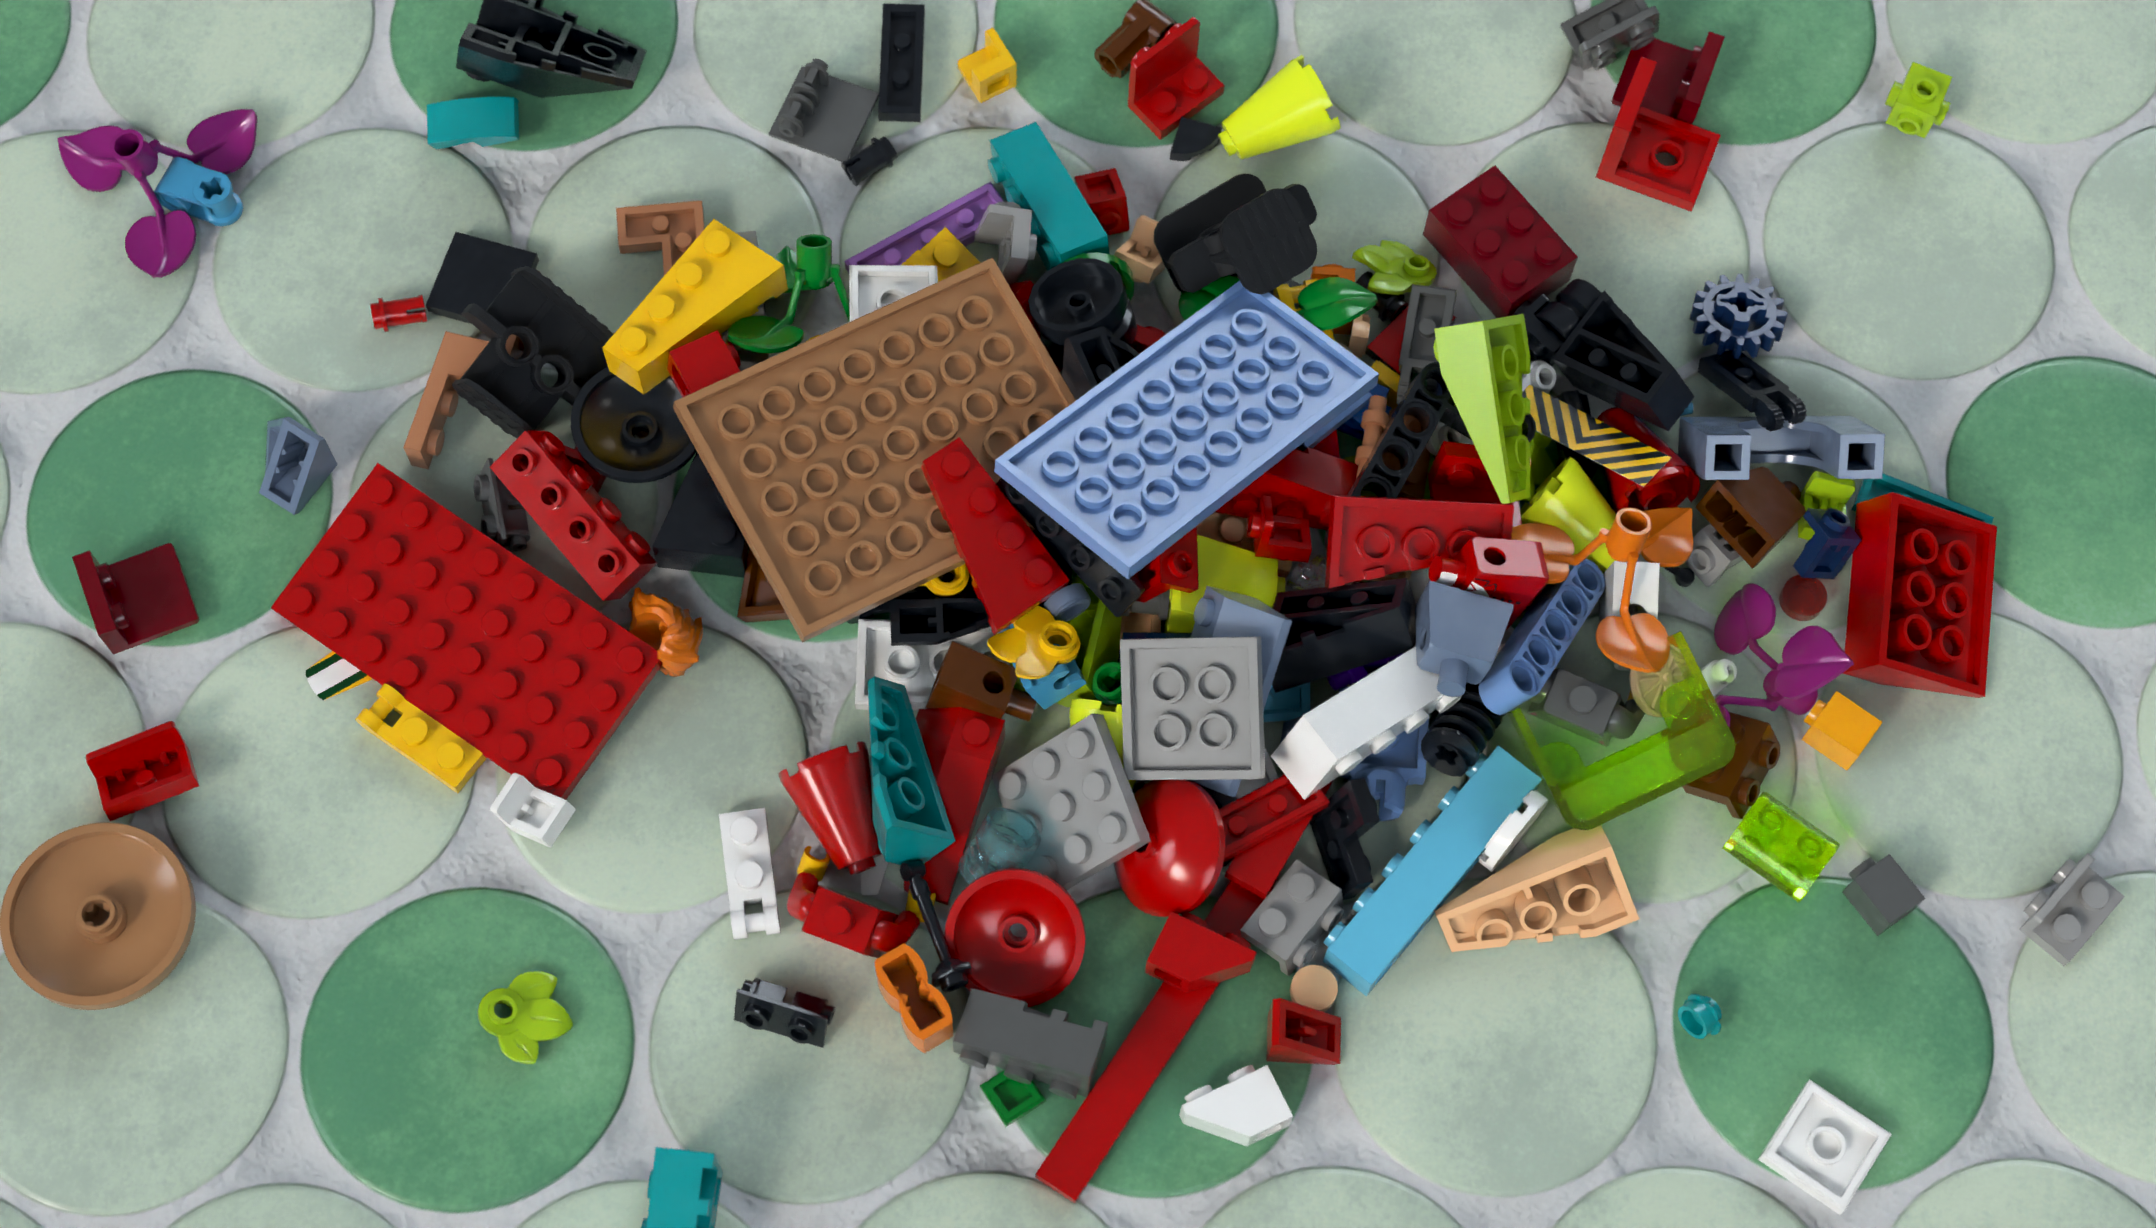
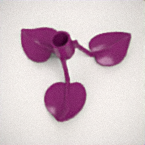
M238 109L220 113L201 121L191 130L186 141L187 147L193 155L161 145L156 139L148 143L138 131L133 129L124 130L117 126H101L76 135L58 137V146L67 171L82 188L88 191L103 192L111 190L119 183L122 170L127 171L138 180L155 210L156 217H143L131 226L125 238V249L128 258L137 268L153 278H162L176 271L187 261L196 243V227L190 216L182 210L164 214L161 203L146 179V176L151 175L157 168V153L173 158H185L195 164L201 161L203 167L222 172L225 175L233 173L248 162L254 151L257 115L252 109Z
M1754 583L1744 585L1741 590H1738L1729 599L1720 612L1715 624L1714 637L1719 649L1730 655L1741 653L1749 645L1751 651L1772 669L1766 675L1763 682V689L1766 692L1767 698L1720 695L1713 701L1709 694L1702 691L1692 695L1685 708L1674 715L1669 730V750L1676 769L1684 774L1689 767L1705 760L1722 745L1730 727V714L1723 707L1724 705L1765 707L1771 711H1775L1778 706H1781L1796 715H1803L1810 711L1816 703L1818 689L1853 666V660L1843 651L1830 632L1822 627L1812 625L1801 629L1789 639L1782 652L1783 663L1778 664L1757 642V639L1767 635L1774 626L1776 618L1774 601L1771 595L1761 586Z

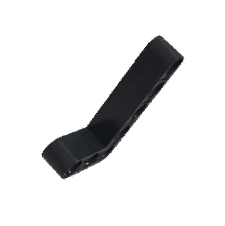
M1432 362L1426 365L1412 380L1347 496H1361L1362 490H1369L1374 492L1377 497L1397 498L1439 421L1471 439L1441 375L1439 362ZM1431 378L1436 380L1442 388V395L1430 393L1425 386V379ZM1531 414L1525 415L1524 422L1522 423V435H1525L1530 442L1536 432V424ZM1410 415L1419 420L1421 432L1415 433L1406 428L1404 416ZM1382 454H1394L1400 461V470L1389 469L1383 462ZM1329 528L1324 538L1326 549L1328 548Z

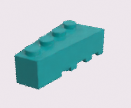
M1037 122L990 140L992 158L987 160L990 173L997 184L1002 183L1008 202L1016 203L1022 209L1032 210L1030 234L1037 235L1036 251L1047 271L1064 260L1079 254L1095 252L1110 254L1108 235Z

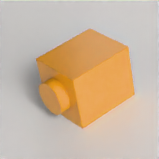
M1836 691L1827 704L1819 699L1803 720L1810 725V728L1801 740L1847 771L1883 722Z

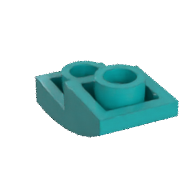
M478 97L427 104L428 145L438 150L471 142L481 147L519 140L518 99L515 97Z

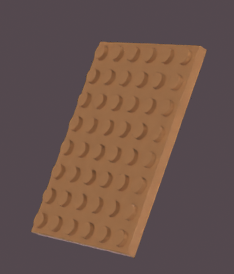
M992 257L674 401L673 409L803 643L965 564L964 559L960 558L955 547L954 536L947 520L943 519L921 469L922 462L960 437L996 484L1001 477L994 472L995 459L1076 400ZM1015 508V510L1019 513V515L1022 517V519L1025 521V523L1029 526V528H1030L1032 531H1034L1035 529L1033 528V526H1032V525L1021 515V513Z

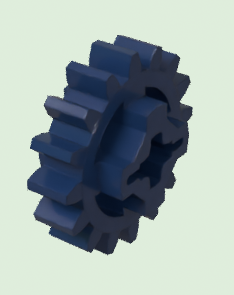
M1737 274L1735 281H1729L1725 275H1720L1718 285L1708 280L1705 282L1703 291L1697 290L1690 313V320L1694 321L1692 331L1694 334H1704L1702 341L1704 346L1711 345L1712 343L1717 344V354L1719 355L1723 354L1726 349L1732 350L1733 356L1736 359H1739L1742 351H1747L1752 358H1755L1758 355L1759 348L1769 352L1772 350L1774 341L1779 342L1781 340L1787 318V312L1782 310L1784 299H1772L1775 288L1770 286L1761 289L1759 287V278H1754L1751 283L1744 282L1742 274Z

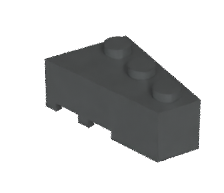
M974 988L971 989L953 1039V1051L960 1054L959 1060L970 1066L985 1069L987 1064L1005 1069L1004 1075L1020 1083L1031 1084L1032 1079L1049 1084V1091L1067 1099H1076L1077 1094L1084 1097L1088 1096L1106 1045L1108 1022L1094 1019L1092 1027L1089 1028L1067 1021L1069 1014L1064 1011L1053 1009L1051 1015L1027 1008L1028 1004L1025 1001Z

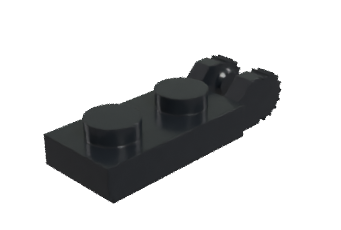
M1727 350L1721 355L1714 354L1699 359L1698 373L1742 405L1743 408L1751 413L1754 412L1758 424L1763 428L1766 427V430L1775 431L1781 429L1783 423H1785L1784 420H1788L1792 425L1806 420L1807 410L1801 398L1798 399L1797 395L1791 392L1786 384L1741 352L1739 359L1734 358L1732 350Z

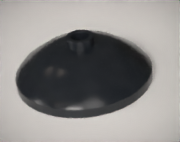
M608 367L595 374L586 382L573 404L571 431L579 454L590 467L603 476L616 481L647 483L672 475L692 459L697 451L673 409L674 401L683 397L671 376L667 377L646 394H642L611 373ZM639 431H645L649 433L648 436L643 439H637L634 437V435Z

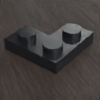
M1365 778L1349 780L1328 798L1329 806L1316 813L1310 822L1329 880L1342 889L1343 900L1354 898L1374 882L1371 875L1370 862L1367 856L1364 855L1359 841L1362 835L1380 821L1377 814L1376 801L1370 794Z

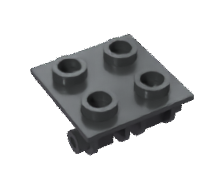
M813 59L811 63L801 67L769 131V136L840 162L847 161L874 108L879 93L829 76L826 71L828 65L820 59Z

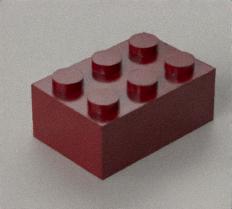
M1496 165L1431 208L1428 212L1423 231L1425 238L1496 318L1512 316L1517 308L1526 300L1533 303L1543 293L1549 296L1569 282L1578 256Z

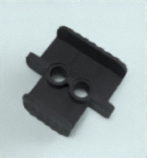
M1239 174L1162 218L1154 229V243L1173 284L1179 292L1183 290L1194 293L1221 277L1237 274L1246 290L1256 294H1264L1301 274L1313 265L1317 256V243L1309 225L1316 220L1317 211L1306 187L1301 184H1290L1283 189L1274 188L1266 191L1262 181L1255 175Z
M528 266L513 270L511 273L512 278L486 310L473 303L469 304L462 312L463 317L490 338L491 341L461 379L455 380L452 384V387L460 397L466 399L471 406L476 407L492 423L502 428L501 430L515 438H518L525 430L535 431L560 397L573 406L578 393L586 382L595 374L608 367L602 347L614 334L607 326L601 324L595 316L589 314L583 306L578 305L571 296L566 295L559 286L554 285L548 277L543 276L535 268ZM512 334L518 336L524 346L523 353L518 359L511 357L506 350V341ZM546 363L552 364L558 373L557 382L552 387L545 385L541 379V369Z

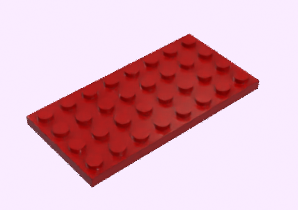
M379 463L376 464L271 606L272 610L382 686L385 683L393 687L405 700L481 751L482 755L511 775L513 773L523 775L534 787L565 800L663 665V662L658 659L656 649Z

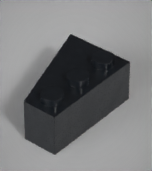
M1605 290L1552 358L1574 387L1668 432L1695 397L1675 368L1615 304Z

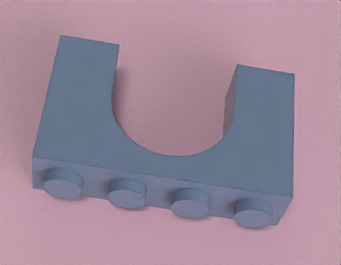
M1756 416L1680 417L1678 456L1704 480H1749L1750 464L1807 465L1820 468L1837 479H1882L1885 434L1853 416H1805L1806 420L1793 425L1788 420H1784L1783 427L1775 431L1766 430V427L1763 428L1759 425Z

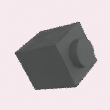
M1890 854L1877 863L1870 857L1849 873L1853 881L1842 892L1877 936L1911 913L1925 899Z

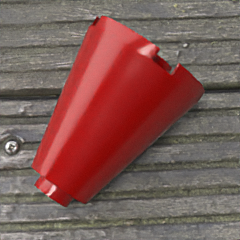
M1617 407L1609 408L1598 416L1597 419L1672 457L1644 487L1602 465L1616 514L1619 510L1628 507L1641 511L1658 508H1678V505L1687 497L1692 503L1697 497L1701 486L1699 477L1637 416Z
M863 741L857 742V752L850 753L847 745L798 762L799 771L792 776H789L787 768L778 774L782 785L837 869L843 870L848 868L850 876L876 867L874 858L882 854L878 847V837L872 817L869 752L866 743Z

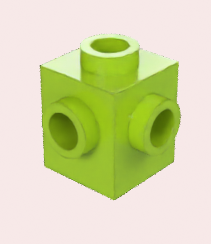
M1912 62L1903 82L1894 81L1884 105L1892 107L1886 124L1897 127L1905 134L1925 138L1933 124L1941 126L1951 102L1944 100L1952 77Z

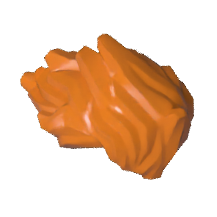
M635 588L634 597L628 605L632 612V620L628 631L657 650L658 659L663 662L659 669L662 673L672 677L683 676L686 669L699 662L698 652L703 637L702 617L696 618L693 621L689 609L682 610L681 607L669 602L666 597L659 598L652 593L645 594L641 588Z

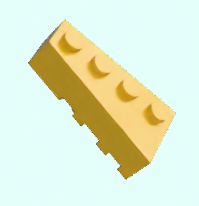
M713 219L602 347L609 371L642 394H646L670 376L667 370L669 351L716 330L723 337L722 333L733 323L754 315L758 312V306L772 296L777 298L787 291L788 286L784 264L716 219Z

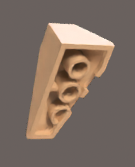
M1598 818L1553 836L1435 910L1451 952L1507 946L1512 940L1536 938L1537 943L1553 941V936L1577 933L1580 938L1596 937L1639 920L1613 848Z

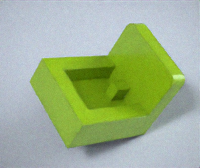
M1815 471L1801 491L1800 503L1805 507L1806 511L1808 508H1833L1846 515V503L1856 490L1855 481L1851 479H1837L1831 474ZM1802 517L1798 521V538L1810 540L1815 532L1804 517Z

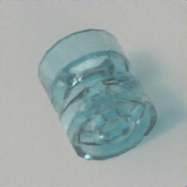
M1004 807L994 808L988 812L978 828L975 838L971 840L960 858L958 866L961 875L970 884L980 876L995 870L1006 868L1024 869V866L1029 863L1040 845L1041 837L1039 830L1031 820L1015 810Z

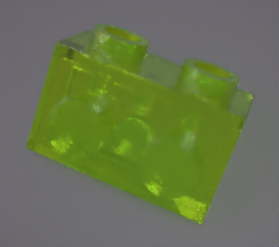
M1762 792L1722 849L1800 903L1826 864L1837 852L1840 844L1769 793Z

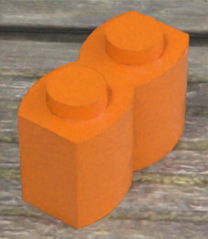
M903 943L875 960V970L879 990L888 1005L900 1013L902 1027L909 1041L918 1050L926 1053L952 1038L953 1022L951 1009L942 993L928 983L927 970L920 956L910 946Z

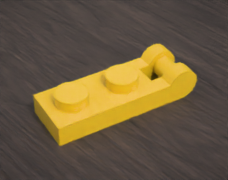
M384 683L376 693L378 699L369 710L364 708L355 720L368 732L447 787L459 793L487 758L482 755L481 751L408 702L393 687ZM394 710L401 717L393 727H390L383 721Z

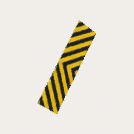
M1531 385L1522 392L1523 398L1530 399V414L1535 421L1536 431L1643 487L1672 458Z

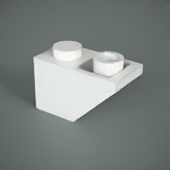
M1253 1065L1243 1067L1227 1077L1228 1084L1212 1090L1210 1085L1196 1089L1185 1097L1187 1103L1181 1105L1179 1114L1185 1125L1244 1146H1249L1289 1127L1293 1118L1268 1065L1257 1070L1254 1069Z

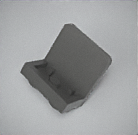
M1605 0L1560 25L1583 71L1592 66L1594 70H1599L1617 59L1615 54L1628 47H1631L1632 50H1637L1651 43L1655 39L1653 34L1659 32V12L1656 6L1648 8L1644 0Z

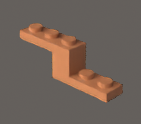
M445 332L403 447L411 466L429 469L433 455L438 456L444 444L445 433L443 427L447 416L452 417L458 405L459 396L452 387V384L455 380L461 379L489 341ZM510 335L506 341L508 354L518 359L523 353V342L516 335Z

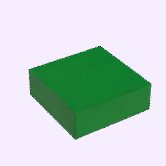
M1005 1070L981 1084L980 1089L1006 1128L1045 1103V1098L1033 1080L1031 1084L1020 1083L1004 1075Z

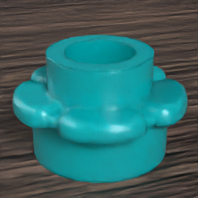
M1690 994L1688 999L1684 1001V1005L1678 1010V1018L1685 1031L1694 1038L1703 1039L1708 1034L1716 1035L1721 1030L1719 1020L1722 1017V1012L1719 1005L1708 996Z

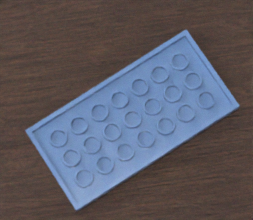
M1238 281L995 459L994 472L1125 578L1129 579L1377 386L1379 373L1271 293L1256 294L1249 292Z

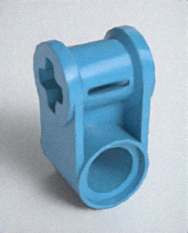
M174 157L154 190L161 205L168 210H182L189 216L216 226L223 227L233 224L241 217L243 212V203L239 196L233 192L232 183L227 175L199 166L181 157Z

